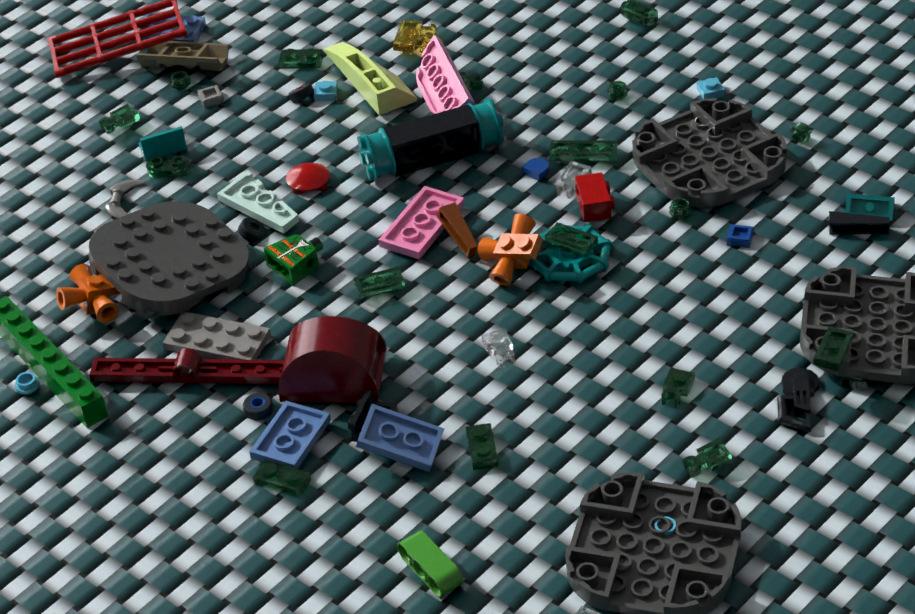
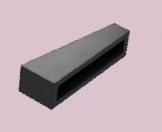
M829 211V235L889 234L890 219L884 216Z

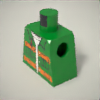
M294 234L264 248L266 265L289 284L295 286L318 268L317 252L323 249V244L317 237L307 242L301 236Z

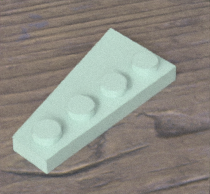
M246 171L217 193L218 200L283 234L299 222L298 214L282 200L279 201L271 190H266L263 183L259 179L255 180L250 171Z

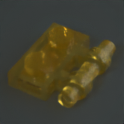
M402 20L393 42V51L414 52L415 47H420V53L423 54L430 40L437 34L436 25L422 26V21Z

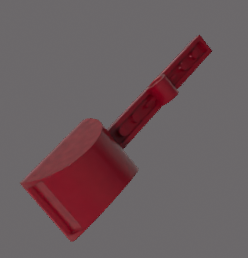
M322 316L307 319L292 329L284 360L202 359L196 350L184 348L178 352L176 359L94 358L89 376L91 382L279 384L278 395L280 402L358 403V400L363 398L366 390H372L373 400L378 401L387 345L385 339L377 330L363 322L346 317Z

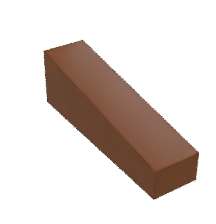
M456 202L440 207L437 218L467 258L474 256L478 246Z

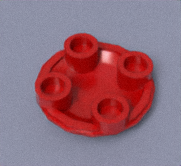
M314 162L303 163L290 169L286 175V182L292 188V192L297 195L303 194L305 191H323L328 187L327 182L330 178V172L322 164Z

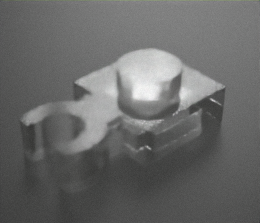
M571 161L560 176L561 182L556 186L557 195L560 196L563 191L567 190V198H572L575 193V176L592 174L591 167Z
M505 328L482 334L483 345L490 357L496 356V363L499 367H503V359H509L512 364L515 363L513 343Z

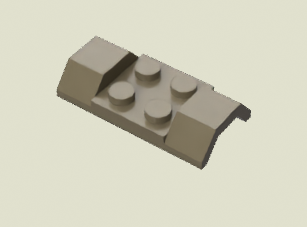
M167 41L149 47L147 54L138 53L137 60L142 67L162 68L165 64L167 67L185 65L187 68H193L199 65L201 70L222 71L228 61L229 44Z

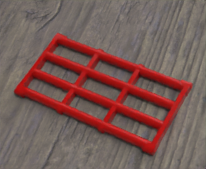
M164 0L57 36L48 37L47 42L51 51L55 76L60 78L67 74L97 64H103L106 61L188 35L182 22L177 0ZM172 6L174 7L173 9L152 16H148L139 20H135V18ZM175 16L177 17L176 19H173V20H170V21H167V22H164V23H161V24H158V25H155V26H152V27H149V28H146V29H143V30H140V31L138 30V28H141V27H144V26H147V25H150V24H153V23H156V22H159V21H163V20H166V19H169V18H172V17H175ZM131 20L130 23L97 33L98 30ZM180 26V29L144 41L141 40L142 38ZM134 30V33L99 43V41ZM92 33L90 36L55 47L56 44ZM137 40L135 44L102 54V51ZM95 43L94 46L61 57H57V55ZM96 53L98 54V56H95V57H92V58H89V59H86V60H83V61H80V62H77V63H74V64H71V65H68V66H65V67H62V68L59 67L60 65H63V64H66V63H69V62H72V61H75V60H78V59H81V58H84V57H87V56H90V55H93V54H96Z

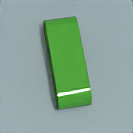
M422 530L397 543V549L402 559L437 597L445 595L464 583L463 576L457 566Z

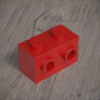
M602 172L575 176L576 196L584 223L611 219V209H615L614 197L609 195V181L604 180Z

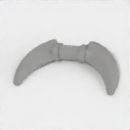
M126 180L112 186L109 189L112 199L106 205L108 213L116 219L128 215L122 209L120 200L126 191L136 186L145 185V181Z

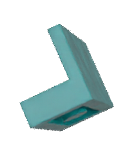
M182 126L140 138V142H138L145 161L187 149Z
M847 193L845 213L889 217L892 222L895 197Z

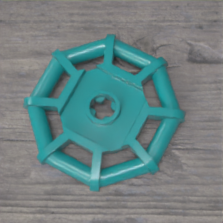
M557 223L556 227L540 234L543 238L540 248L544 247L545 251H538L536 259H530L528 264L529 267L535 268L543 275L547 282L568 281L582 284L585 279L599 272H605L609 268L608 260L613 244L609 239H605L596 232L592 225L572 226ZM601 251L600 257L593 255L594 252ZM547 261L551 266L548 268L542 262ZM589 264L592 265V266H590V267H588V268H586V269H584V270H582V271L580 270L581 268H583V267H585V266H587V265H589Z

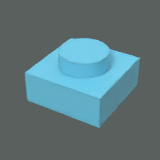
M717 77L697 82V90L703 99L725 96V89Z
M337 81L316 82L314 101H336Z

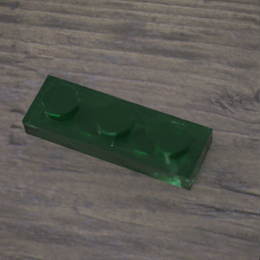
M551 140L550 161H617L618 140Z

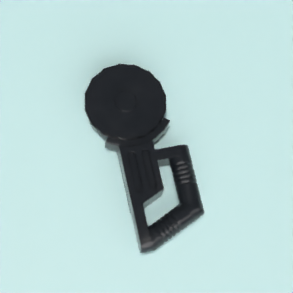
M794 368L788 370L782 376L781 384L785 395L777 397L779 424L803 432H811L810 398L814 397L820 382L818 375L812 370ZM788 406H794V416L803 418L805 421L788 416Z

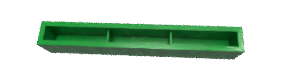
M8 296L1 298L0 336L86 428L107 418L108 413L103 395Z

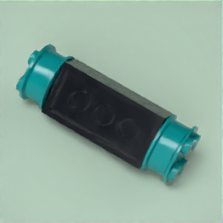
M486 98L483 100V103L477 105L468 103L465 106L384 129L379 128L377 133L370 135L361 133L357 137L359 147L362 150L359 152V159L362 165H366V173L369 180L376 181L378 176L388 173L391 176L398 177L478 154L479 151L484 149V146L490 144L501 145L504 142V136L501 131V127L504 126L501 114H497L493 99Z

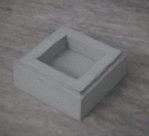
M218 85L197 91L204 108L224 103V97Z

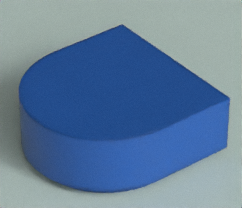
M542 158L531 159L522 166V173L540 181L549 173V163Z

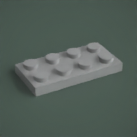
M183 312L163 341L164 350L177 353L181 349L190 348L196 350L202 358L257 360L269 340L271 332L270 328Z

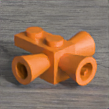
M515 214L511 233H501L498 241L486 237L480 240L478 244L479 257L483 261L499 259V262L489 275V278L496 284L510 286L514 269H527L530 259H536L543 238L539 234H530L536 225L535 220L524 214Z
M79 264L70 272V280L79 288L58 287L56 290L57 303L61 310L79 304L86 315L96 313L97 319L103 323L114 320L119 313L118 305L110 300V296L121 293L103 275H93L91 267L87 264Z

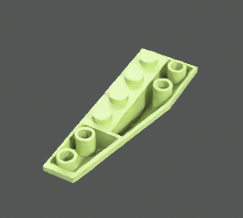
M340 42L324 48V52L378 115L417 101V97L397 75L368 58L355 47L345 42Z

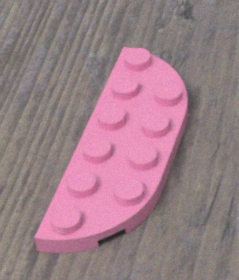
M434 35L421 56L423 58L421 69L417 68L416 74L417 85L430 111L436 114L465 106L468 103L473 105L475 102L442 40Z

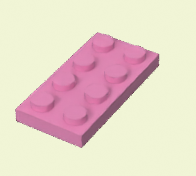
M424 186L379 238V247L420 259L445 229L437 218L439 208L456 202L459 210H461L465 205L464 198Z

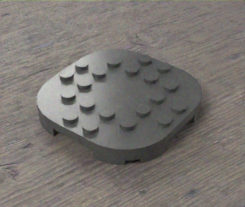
M708 98L691 102L689 111L660 123L653 118L646 121L636 130L635 138L632 140L633 161L639 171L669 199L690 207L707 208L729 203L772 184L781 177L786 168L787 145L779 132L771 134L752 117L751 108L734 100H729L728 103L726 101H717V98Z
M168 201L142 208L102 225L93 233L89 241V263L93 273L97 276L102 274L122 294V302L129 308L141 313H146L147 309L150 312H159V316L188 311V303L220 289H224L227 293L237 289L245 281L248 270L249 255L244 241L210 210L189 202Z
M842 266L827 269V273L821 277L815 275L808 282L804 294L800 347L805 357L821 370L841 377L914 384L915 273L906 272L905 279L859 275L856 274L857 267Z
M639 472L612 475L611 481L605 482L602 485H599L597 482L581 500L580 514L570 546H567L565 555L567 578L570 586L583 601L606 611L623 614H708L722 603L731 585L741 542V516L736 504L733 505L727 499L725 492L707 483L697 481L696 487L692 488L644 480V473ZM664 516L671 517L676 522V530L670 535H665V532L670 530L673 524ZM658 519H661V522L657 525L661 531L655 530L654 524Z

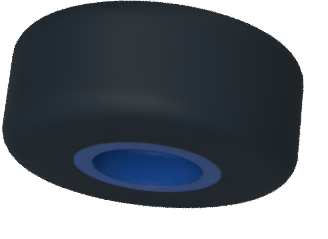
M264 393L249 395L243 402L244 414L252 420H262L269 417L274 410L271 397Z

